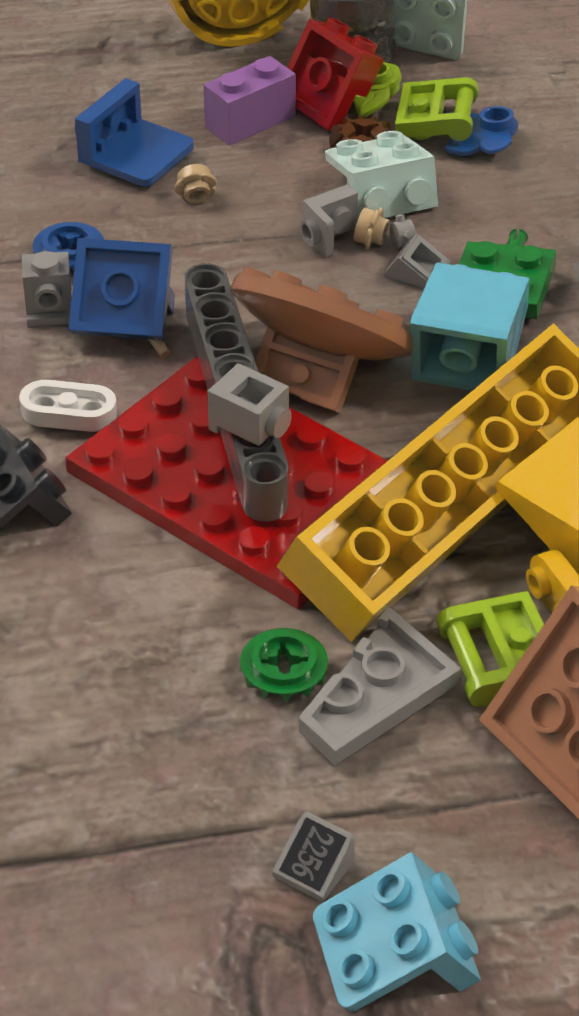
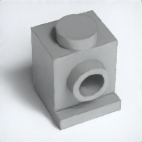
M43 251L36 254H22V279L27 327L69 324L72 287L68 252L53 253Z
M237 363L208 390L209 430L215 433L224 429L260 446L269 436L275 438L282 437L290 425L292 414L289 410V386L242 364Z

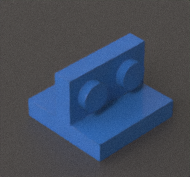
M78 238L69 331L71 334L164 340L167 313L174 314L175 294L170 287L173 254L171 244Z

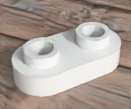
M38 380L26 385L19 395L23 419L29 424L39 427L98 432L117 418L116 396L109 388L101 385Z

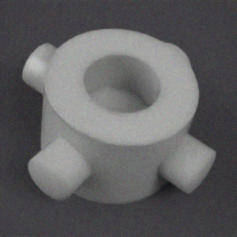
M404 214L395 216L396 222L390 224V237L396 249H402L416 234L413 222L410 219L405 220Z

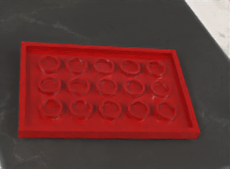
M195 357L65 457L66 470L69 474L298 610L309 599L277 567L278 563L299 534L388 460L289 407L292 414L291 422L287 431L280 437L288 462V510L281 518L273 521L261 522L250 518L242 508L220 431L215 433L209 430L208 389L198 357Z

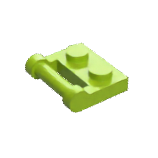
M462 77L403 83L395 121L396 131L402 132L403 135L413 140H424L438 135H449L456 141L468 139L473 129V121L470 115L472 103L478 97L479 86L474 79ZM455 99L454 113L443 114L445 100Z
M528 591L450 606L440 611L435 620L441 636L450 641L467 681L464 686L470 703L475 707H485L491 703L544 626ZM482 628L500 669L486 671L469 633L470 629Z

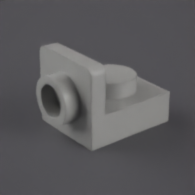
M349 184L303 200V220L300 222L301 235L304 241L309 246H313L324 258L333 255L335 236L356 228L358 193Z

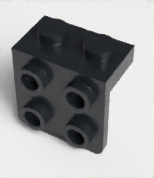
M1 424L0 528L28 504L56 526L60 525L72 514L61 496L66 492L65 486L51 470L43 467L42 464L47 458L30 438L26 437L21 441Z

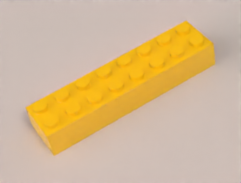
M553 323L299 534L277 567L352 643L379 619L388 606L391 608L508 504L506 499L494 487L497 481L579 417V348Z

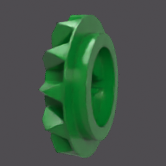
M276 628L256 635L245 645L240 657V672H243L247 688H258L264 699L272 694H280L286 702L295 693L309 697L314 685L324 684L325 673L328 667L327 653L320 641L304 631L292 628ZM280 655H285L286 661H289L290 672L286 674L279 672L278 662H280Z

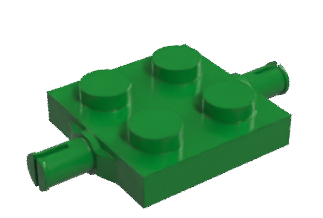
M517 228L510 231L505 245L489 241H467L459 264L474 269L498 273L509 272L516 276L528 277L529 296L525 318L538 319L556 267V250L539 248L532 245L525 246L528 235L523 229H520L517 236Z

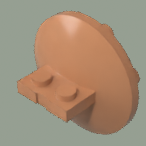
M244 267L242 274L234 277L230 292L254 317L267 326L255 360L258 372L289 386V394L299 397L306 403L340 414L359 360L392 359L411 356L413 339L410 335V325L403 323L404 318L380 309H376L375 314L358 308L359 304L347 299L348 294L340 290L319 285L318 291L315 292L314 289L302 285L300 278L277 270L274 271L271 279V276L266 273Z

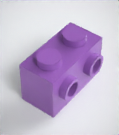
M271 56L258 59L250 65L225 73L221 77L203 84L205 127L229 146L296 116V74Z

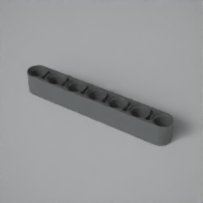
M201 263L192 266L185 273L186 317L207 389L209 390L237 363L257 372L258 369L234 295L230 292L231 285L227 273L218 265ZM220 430L242 508L246 515L261 522L281 518L288 510V462L280 438L269 436L258 446L229 431Z

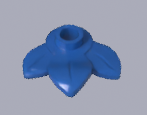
M491 106L483 109L480 114L471 113L470 117L473 121L471 136L463 141H456L451 138L445 146V151L452 155L467 156L473 155L480 150L488 154H495L507 149L512 143L511 136L516 134L518 130V122L514 118L513 111L503 106Z

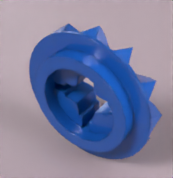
M79 222L58 223L43 229L37 234L33 241V253L36 254L43 251L53 253L68 252L70 270L74 273L77 239H104L99 230L88 224Z

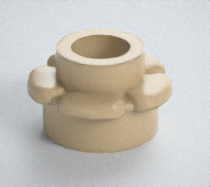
M191 164L178 172L174 189L176 194L181 195L183 200L192 204H199L207 201L215 193L217 180L207 166Z
M379 207L376 211L364 208L358 218L354 232V242L365 245L366 250H370L373 243L382 245L386 238L389 220L383 218L384 211L382 208Z

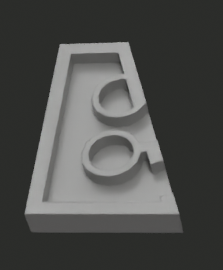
M388 606L379 617L378 626L369 638L363 637L353 649V657L340 673L331 676L299 716V733L336 766L460 684L462 668Z

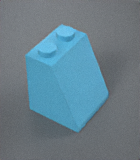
M436 262L410 321V335L413 339L411 354L412 380L473 391L515 356L528 308L529 278L516 276L509 272L498 273L469 268L460 264L450 265Z

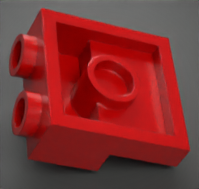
M328 17L326 23L309 18L287 68L296 74V108L325 129L331 131L332 126L341 124L342 119L346 117L356 95L367 97L385 59L375 53L378 45L373 41L359 35H355L354 39L348 36L351 28L345 23Z

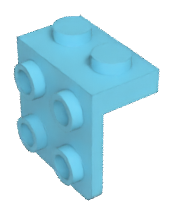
M410 852L316 907L313 913L314 924L338 1003L350 1012L357 1011L430 969L460 992L481 981L473 956L478 954L477 943L469 928L459 920L455 906L460 904V896L454 883L444 871L436 873L413 852Z

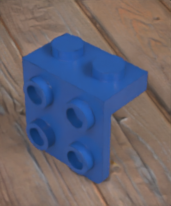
M127 78L75 118L74 129L77 140L78 162L142 187L153 185L194 149V142L191 137L142 119L140 84Z

